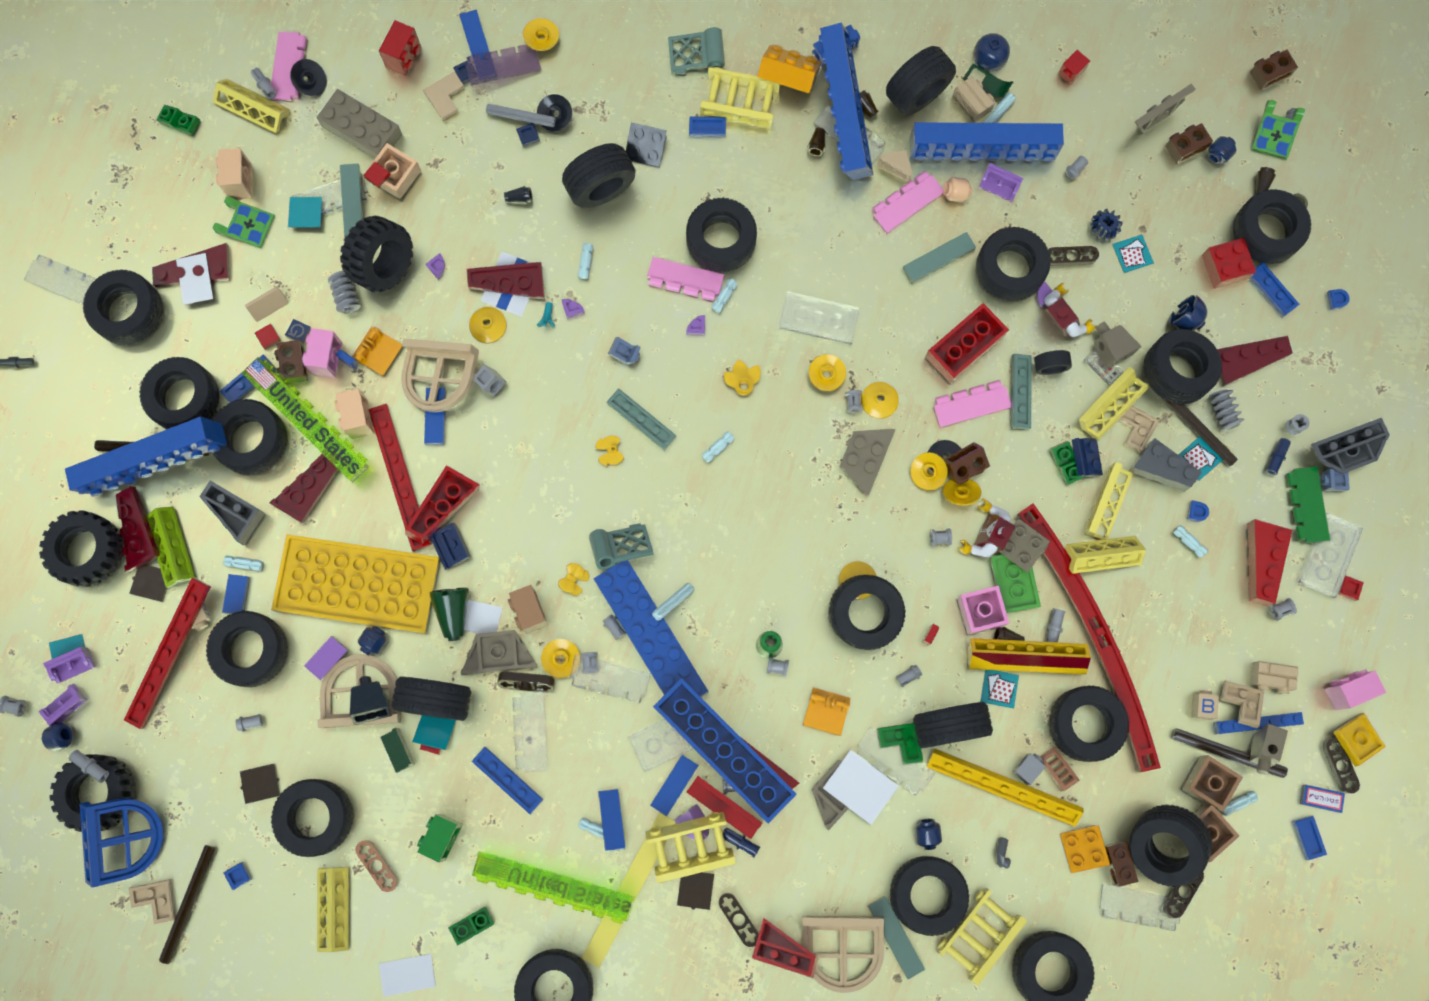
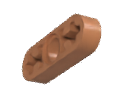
M369 840L359 842L355 849L356 854L376 884L384 892L395 890L398 886V878L377 847ZM362 845H369L370 848L368 849V852L370 853V855L376 854V857L371 858L367 862L366 859L370 857L367 853H361V851L363 850ZM375 860H379L382 863V869L379 872H375L372 869V863ZM385 870H387L388 873L384 875L387 879H393V881L391 882L392 887H385L384 883L386 881L384 877L382 876L378 878L377 875L383 874Z

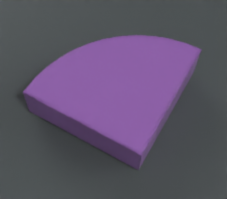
M439 253L426 263L427 268L433 275L440 279L445 270V262L442 255Z
M1045 281L1037 292V302L1040 308L1045 305V297L1053 291Z
M571 299L561 300L567 319L585 313L579 303Z
M705 315L698 316L691 321L687 327L686 335H705Z

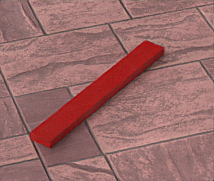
M386 403L368 410L406 529L417 512L419 504L389 407ZM408 537L412 552L431 546L430 539L420 544Z
M191 578L124 721L139 729L144 728L211 588L210 585L197 578Z

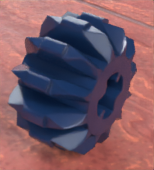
M1104 209L1103 212L1101 210L1097 211L1096 215L1091 218L1090 228L1094 229L1092 234H1098L1097 238L1103 237L1105 241L1109 237L1114 239L1116 234L1121 232L1120 227L1123 225V222L1119 221L1120 215L1115 216V210L1109 213L1108 209Z

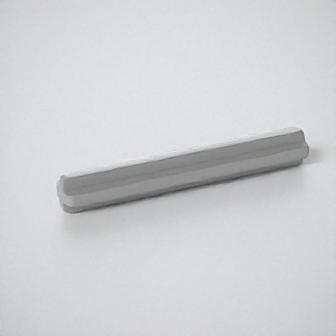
M487 104L486 113L549 127H554L556 123V118L552 116L493 104Z

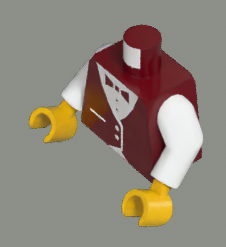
M1061 283L1045 297L1044 302L1047 307L1044 311L1064 337L1068 335L1076 337L1084 333L1090 334L1097 325L1094 326L1091 323L1092 319H1088L1084 324L1080 325L1079 318L1062 297L1069 292V289L1065 290L1063 287L1064 283Z
M982 498L981 500L985 502V505L977 507L985 513L990 512V514H988L973 546L966 540L960 541L964 547L957 548L964 555L971 552L973 555L982 557L992 556L994 553L1005 548L1015 528V525L1010 523V514L1006 510L995 505L992 506L989 501Z

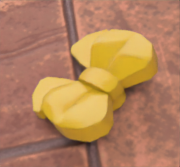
M607 436L603 440L600 438L596 442V449L607 450L606 454L598 458V461L604 466H608V464L618 465L623 462L624 456L617 448L620 443V438L617 436Z
M570 563L566 567V577L558 581V586L562 591L571 593L574 596L582 592V589L575 583L576 580L587 582L589 574L579 564Z

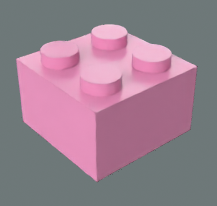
M311 328L310 334L306 337L307 351L304 352L302 358L304 366L315 376L336 378L339 363L336 353L341 350L342 341L334 331Z
M999 586L962 594L957 598L967 635L1009 624Z
M1367 669L1359 672L1355 671L1348 674L1346 678L1330 682L1331 686L1325 688L1334 710L1353 708L1386 693L1376 671L1368 672Z

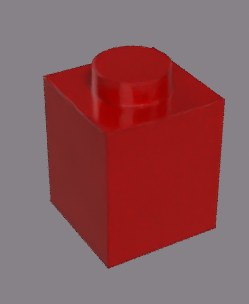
M1076 50L1062 64L1059 73L1065 80L1073 83L1087 69L1090 60L1079 50Z

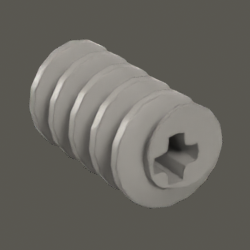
M343 270L332 274L328 278V283L330 284L331 291H333L332 296L336 304V310L340 313H350L359 310L361 306L356 304L359 301L358 298L354 297L357 292L350 291L355 286L354 284H349L352 281L345 276Z
M1224 389L1209 395V397H1215L1211 400V403L1218 404L1214 407V411H1220L1216 415L1217 418H1223L1219 421V424L1226 425L1221 429L1222 431L1238 427L1244 421V418H1237L1242 413L1241 411H1235L1239 404H1232L1236 397L1229 396L1234 392L1233 390Z

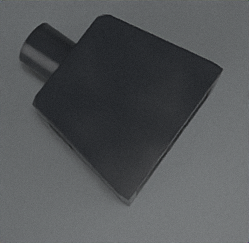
M370 676L361 677L359 679L360 685L351 688L350 717L353 724L358 725L392 716L380 683L378 681L372 682Z

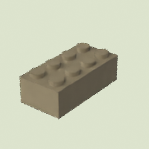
M339 89L334 92L316 117L321 127L374 159L386 143L394 147L402 136L398 124Z

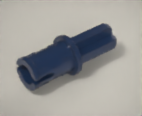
M1286 438L1279 440L1275 451L1271 453V460L1265 470L1267 473L1272 475L1278 474L1282 462L1286 460L1285 455L1291 441Z
M725 828L723 831L724 840L736 846L737 850L741 849L755 858L760 846L747 840L745 835L742 837L729 828Z

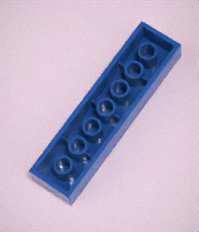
M841 22L820 28L819 42L824 48L822 60L827 66L825 78L830 84L828 89L829 99L833 101L831 113L833 118L836 119V124L834 125L835 134L839 136L837 148L839 154H842V160L840 161L841 170L845 172L846 176L856 180L873 176L874 174L850 34Z
M915 122L910 135V158L916 160L934 159L936 161L943 159H952L954 161L970 159L972 161L988 159L989 161L1006 159L1007 161H1015L1017 159L1034 161L1035 159H1043V161H1052L1057 158L1064 145L1063 123Z
M198 417L65 468L69 491L78 492L79 494H90L92 497L100 496L106 490H116L122 484H131L136 482L138 478L152 476L154 472L166 471L170 466L185 464L188 459L201 458L207 452H217L220 450V447L227 445L222 423Z
M622 561L593 578L662 693L665 695L682 678L701 698L708 694V689L665 619L656 620L652 616L657 606L629 561Z
M682 678L653 706L766 823L769 824L797 795Z

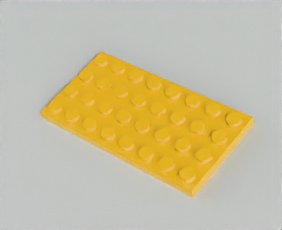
M286 534L271 610L426 634L432 605L430 592L435 589L440 557Z

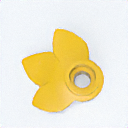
M739 359L735 362L732 372H724L725 383L735 388V391L742 396L749 395L753 391V385L761 377L759 365L749 369ZM746 384L747 389L743 390L740 386Z

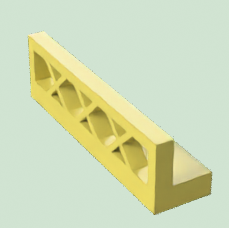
M229 79L216 82L213 103L274 133L279 132L282 118L289 116L290 109ZM221 92L226 95L228 102L220 100ZM234 101H241L244 109H238ZM250 109H257L261 117L253 116ZM270 115L276 118L274 126L269 124L266 116Z
M1128 367L1079 418L1081 429L1097 440H1100L1149 388L1148 384L1136 378L1135 370ZM1134 383L1141 387L1138 391L1129 392V388ZM1128 397L1126 404L1117 405V401L1120 398ZM1115 410L1116 414L1112 418H1104V414L1107 411ZM1096 424H1103V428L1098 433L1091 429Z
M1114 462L1110 466L1085 530V535L1097 540L1109 538L1133 476L1132 472L1122 469L1123 464ZM1119 473L1127 476L1125 483L1121 485L1117 483ZM1116 489L1119 498L1117 501L1111 502L1110 496L1112 491ZM1106 507H1110L1113 513L1112 517L1105 520L1103 514ZM1102 523L1106 530L1104 537L1096 534L1099 525Z
M1136 536L1066 544L1065 547L1072 558L1069 567L1072 574L1142 565L1146 552L1145 547ZM1075 550H1080L1082 553H1076Z
M349 867L318 868L317 952L346 951L349 948ZM325 873H327V882H325ZM325 937L327 939V947H325Z

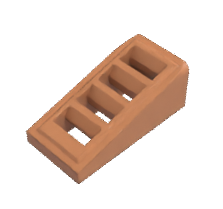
M1056 747L1040 756L1043 759L1042 763L1046 766L1045 769L1060 791H1065L1080 781ZM1055 755L1056 759H1054L1050 763L1046 761L1047 759ZM1060 762L1061 765L1059 767H1057L1054 770L1051 768L1053 765ZM1064 769L1066 772L1058 777L1057 773ZM1067 776H1069L1070 779L1065 783L1061 781Z

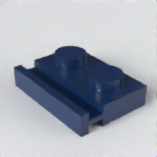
M1072 439L1078 477L1102 476V464L1097 439Z
M450 523L430 537L445 570H449L451 567L471 557L456 523Z

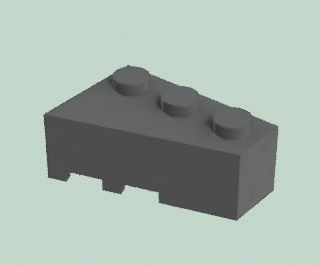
M1156 438L1147 444L1128 470L1143 476L1145 479L1158 481L1163 485L1183 492L1191 488L1202 474L1200 470Z
M211 480L199 496L221 521L222 525L231 533L233 538L243 546L265 515L260 509Z

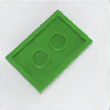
M1004 555L990 557L995 585L999 586L1006 613L1041 607L1033 567L1027 573Z

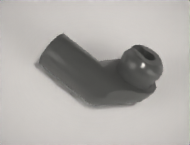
M1002 837L998 839L996 861L1000 868L1008 869L1011 860L1006 858L1005 855L1009 840Z

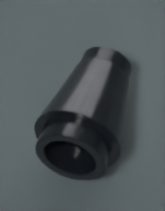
M523 186L504 192L505 202L514 204H528V202H532L531 188Z

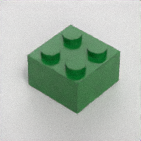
M443 814L431 816L426 825V828H428L426 835H422L418 841L417 847L419 849L417 853L438 863L446 861L463 824Z

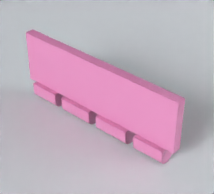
M278 32L271 85L277 91V94H275V98L270 100L292 101V98H299V92L291 82L290 71L297 61L304 59L305 52L303 50L306 47L307 37L301 35L300 32Z
M924 171L916 176L914 181L911 180L902 186L900 192L897 190L885 198L886 203L881 201L872 208L875 213L873 217L887 234L942 195L943 188L932 174L929 176Z
M653 257L647 278L650 279L649 285L662 288L663 282H665V289L680 293L681 287H684L683 294L698 297L699 291H701V298L714 301L715 295L718 296L720 294L725 274Z
M997 380L987 383L988 391H986L983 384L969 388L970 396H968L966 389L951 393L952 401H950L948 394L936 397V405L933 407L939 427H945L1011 408V401L1006 386L1002 387L1001 381Z

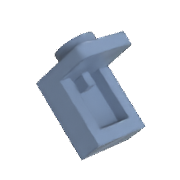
M615 337L608 355L626 365L633 364L640 356L639 350L641 347L638 345L633 346L623 339Z
M1334 469L1324 471L1321 476V484L1324 487V491L1350 490L1349 473L1340 474L1334 471Z

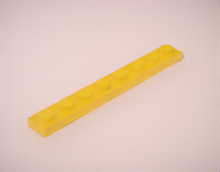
M935 748L927 762V768L1076 827L1084 812L1083 807Z

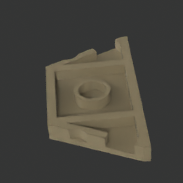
M1191 83L1175 95H1168L1161 101L1160 105L1157 106L1155 104L1150 107L1145 115L1135 121V124L1142 133L1146 132L1170 116L1186 100L1185 97L1193 93L1196 88Z
M895 429L853 432L839 467L863 491L866 497L871 492Z
M516 630L480 633L474 637L473 645L468 652L464 667L461 669V675L537 668V664Z
M837 760L812 788L827 830H830L849 809L823 789L842 760Z

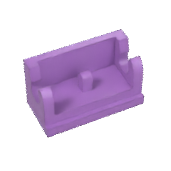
M990 163L979 188L1012 202L1023 178Z
M331 636L304 667L321 680L348 650L334 636Z
M79 647L43 663L51 681L55 680L57 684L95 668L90 652L85 647Z
M70 684L65 692L46 708L39 711L49 726L62 723L88 701L75 684Z

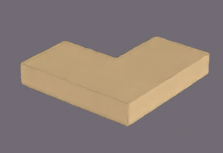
M452 72L423 91L444 121L458 113V109L450 97L465 88L456 73Z
M1131 406L1118 420L1132 428L1124 445L1141 454L1160 420Z
M1225 680L1222 687L1221 701L1240 705L1238 723L1258 728L1261 720L1264 691Z
M171 879L129 888L131 908L151 904L154 924L175 920L176 912Z

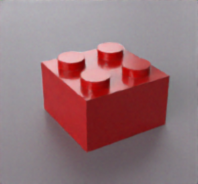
M394 20L379 49V53L387 69L406 76L407 72L413 67L415 57L421 52V44L415 28Z
M1244 238L1209 247L1202 254L1214 289L1248 280L1256 273Z

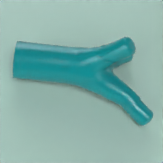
M546 302L543 317L537 323L538 327L541 325L545 327L547 322H549L551 327L555 326L551 318L552 303Z

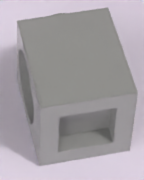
M485 364L473 378L482 390L494 396L507 382L496 370Z
M1029 753L1024 756L1012 772L1026 785H1031L1046 766L1042 763L1043 759L1035 753L1033 755Z

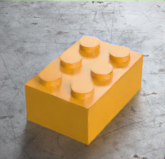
M769 45L762 56L757 77L810 93L816 82L822 61H819L814 56L806 57L800 55L795 50H784L779 45Z

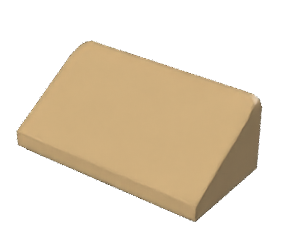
M276 286L245 304V307L254 320L258 322L287 305L288 301L283 292Z

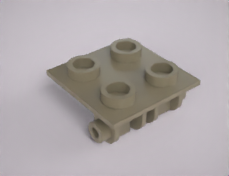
M1018 519L1014 524L1015 528L1005 548L999 552L1028 573L1042 552L1047 550L1050 541Z

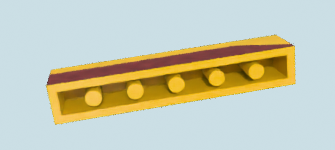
M970 638L967 653L969 669L1087 674L1091 659L1088 644Z

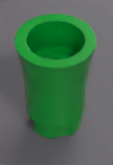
M774 631L764 632L756 640V649L762 657L769 658L771 656L774 658L782 651V639ZM768 640H772L774 642L772 647H770L769 644H766Z

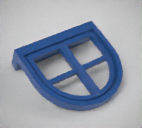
M130 798L115 799L95 804L89 802L80 803L85 883L93 888L126 880L140 874L152 864L162 845L163 827L159 816L150 806ZM122 810L124 835L102 839L100 814ZM128 810L141 813L147 819L150 829L129 833ZM151 837L150 844L144 855L131 865L130 841ZM124 843L126 868L104 873L102 848Z

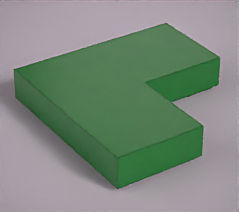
M914 723L877 728L880 749L899 746L903 765L924 762L921 747L917 742L918 738H916Z

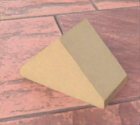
M906 149L882 154L879 157L877 166L907 183L911 180L913 172Z

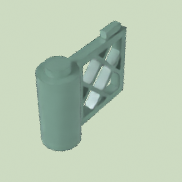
M711 27L704 32L668 37L671 72H675V75L686 74L687 70L709 67L722 68L725 66L722 30L720 28ZM701 38V43L697 48L690 44L693 39ZM681 41L684 45L678 51L673 47V42ZM687 46L693 50V53L688 58L682 54ZM696 54H699L703 62L694 63L691 60ZM679 56L686 60L682 65L675 66V61Z
M645 524L629 525V528L609 532L603 529H596L589 535L596 566L602 570L613 567L617 562L654 555ZM643 532L640 538L633 536L634 533ZM619 536L624 537L621 542L613 539ZM628 540L636 542L632 547L626 545ZM641 544L648 549L640 551L637 548ZM621 548L628 551L626 554L618 555Z

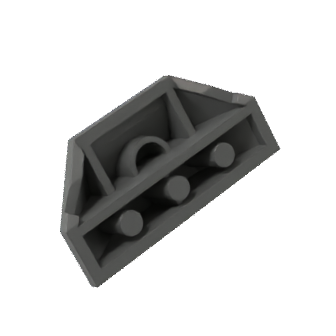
M1381 417L1312 443L1311 446L1320 463L1340 474H1344L1378 461L1390 434Z

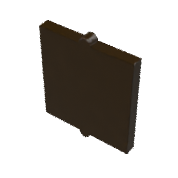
M145 564L137 568L135 576L132 577L133 583L129 594L163 602L166 591L169 588L165 586L161 569Z
M275 764L240 771L242 783L240 789L243 790L245 804L280 796L278 784L280 779L277 778Z
M701 872L681 877L677 906L691 907L692 910L695 908L710 910L714 874Z

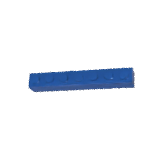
M1302 712L1263 716L1258 728L1240 724L1238 719L1213 722L1216 735L1260 730L1268 724L1277 727L1303 725L1304 721Z

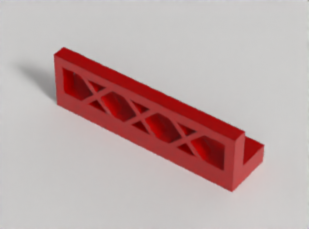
M699 776L696 777L687 790L689 795L711 811L724 812L726 822L750 839H752L756 831L763 824Z

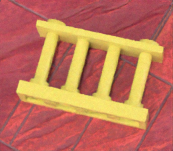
M709 67L708 79H712V85L708 100L701 101L700 115L726 117V120L772 128L774 114L769 113L773 91L779 92L780 84L753 75L723 70L720 67ZM720 81L730 83L727 101L724 105L715 102ZM737 84L748 86L745 104L742 108L733 106ZM755 88L766 90L762 111L751 109Z
M713 812L705 817L665 827H653L649 831H645L647 843L655 844L659 865L654 867L657 883L736 864L732 847L726 848L721 829L722 825L727 824L724 812ZM713 828L718 850L706 853L701 831ZM694 833L699 855L687 858L682 835ZM674 838L679 860L668 863L662 840Z
M988 888L981 889L974 897L976 901L967 911L963 920L947 938L941 939L937 945L939 949L936 951L941 956L947 952L969 970L970 976L968 979L977 986L1027 923V920L1021 915L1010 916L989 898L992 891ZM983 904L1006 922L1008 927L1003 933L998 932L976 913ZM970 920L994 938L995 944L991 949L984 947L964 930ZM958 936L982 955L983 959L979 965H974L952 946V943Z

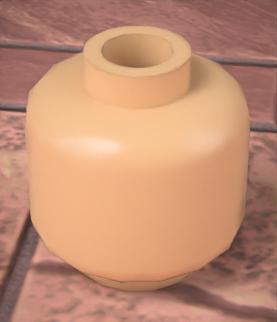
M952 177L943 186V194L947 200L952 202H965L972 193V187L965 178Z

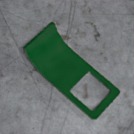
M972 64L963 80H967L975 68L986 75L981 82L983 90L994 98H1004L1013 81H1003L979 66Z

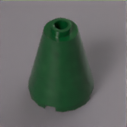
M467 587L430 592V599L443 637L448 638V641L460 640V636L464 635L469 596Z

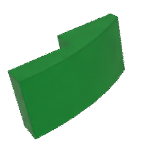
M164 104L156 121L180 132L193 135L200 119L197 116L184 113L178 108Z
M1069 441L1050 448L1057 468L1067 485L1084 478V476L1078 477L1075 456Z
M483 907L451 925L448 929L458 946L493 926L494 923L486 907Z

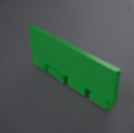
M1318 467L1293 469V472L1286 475L1288 486L1296 487V489L1289 490L1291 504L1300 506L1292 508L1295 524H1303V526L1296 527L1298 540H1305L1306 543L1330 541Z

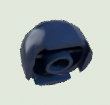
M989 33L982 36L977 41L973 53L975 64L991 72L1003 68L1010 56L1008 41L997 33Z
M1191 295L1177 306L1180 308L1175 314L1173 311L1169 317V323L1176 329L1194 331L1196 329L1200 330L1205 325L1208 311L1206 304L1200 297Z

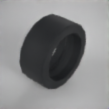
M1066 350L1048 351L1034 358L1036 373L1040 375L1058 374L1072 368L1071 355Z

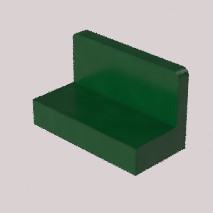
M395 727L391 732L380 737L396 773L415 765L400 728Z

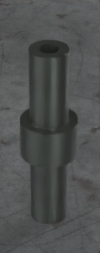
M16 356L0 359V367L19 368L20 366L34 365V358H19Z

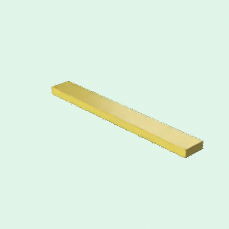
M659 812L651 828L665 827L676 824V822ZM645 838L582 956V959L598 968L601 966L629 913L621 910L623 905H629V903L624 904L622 902L627 900L633 905L658 858L655 844H648L647 838ZM666 839V840H662L663 847H664V845H665L667 839ZM615 897L619 898L621 902H618V900H614ZM613 901L620 904L618 909L611 907Z

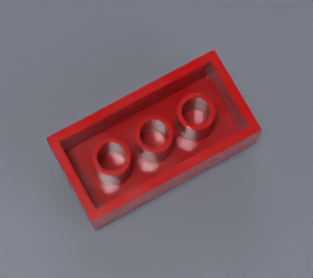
M982 303L931 347L925 358L951 384L1003 339L1009 329Z

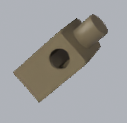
M1104 321L1096 327L1100 336L1094 342V346L1107 369L1131 357L1142 347L1121 325L1110 329Z
M1268 724L1253 734L1250 761L1257 764V773L1268 775L1270 767L1280 762L1288 730Z

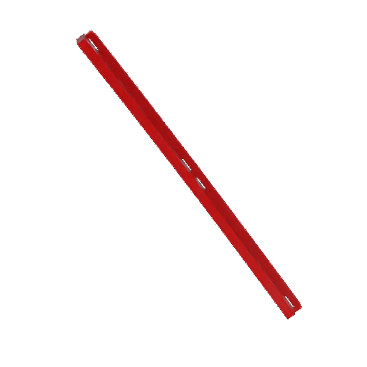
M1034 503L1018 513L1017 517L1050 541L1049 547L1042 553L1056 573L1079 614L1101 660L1114 695L1121 700L1126 708L1125 710L1128 713L1127 716H1129L1128 720L1130 722L1128 735L1139 772L1159 769L1161 766L1145 714L1112 633L1080 573L1072 574L1069 570L1072 559ZM1028 511H1030L1031 514L1034 516V518L1036 519L1035 521H1033L1031 516L1028 514ZM1093 617L1096 618V620H1097V622H1098V624H1099V626H1100L1099 628H1097V626H1096V624H1095V622H1094V620H1093ZM1101 635H1104L1108 646L1105 645ZM1147 754H1149L1152 766H1149Z

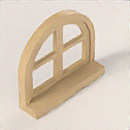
M403 338L402 346L407 349L401 381L407 399L416 407L427 412L446 411L461 402L472 385L479 350L472 344ZM417 356L437 358L433 377L413 375ZM445 359L466 361L461 380L441 378ZM413 380L432 382L428 401L418 396L413 386ZM440 383L459 384L455 392L449 397L436 401Z
M364 654L348 656L338 661L328 671L322 681L318 728L401 723V712L394 711L391 706L397 676L392 668L381 659ZM356 665V686H359V679L364 676L363 665H369L379 670L388 685H381V688L389 689L392 716L354 725L350 713L331 715V693L348 692L352 688H332L336 678L347 668Z
M802 917L803 947L818 958H840V981L825 975L818 966H816L813 976L815 981L829 990L847 993L860 990L874 980L881 969L884 958V917ZM813 930H840V953H813ZM847 930L874 931V954H847ZM847 958L872 959L870 967L862 976L847 981Z

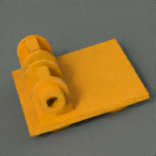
M371 326L352 357L364 366L384 376L403 346L400 342L382 333L379 328Z
M813 687L803 725L841 736L851 698Z
M1092 825L1087 828L1060 834L1071 873L1110 865L1099 825Z

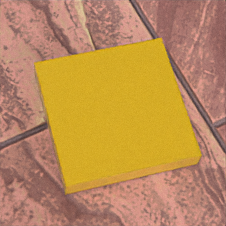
M1365 713L1357 715L1333 732L1355 767L1360 766L1386 747Z

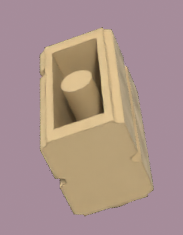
M973 76L958 85L953 93L954 97L975 122L990 113L995 105L993 96L989 93L987 94L983 90L982 83L979 80H975Z
M1263 661L1253 662L1251 685L1258 686L1257 689L1262 691H1270V688L1277 689V693L1289 694V691L1297 689L1298 667Z

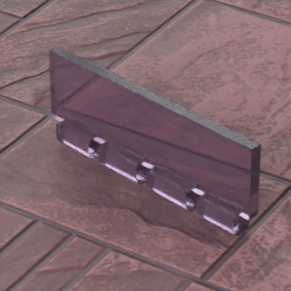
M524 44L517 46L518 53H516L515 47L501 49L500 57L497 50L482 53L484 60H481L479 54L466 57L468 63L465 64L471 86L541 71L536 50Z

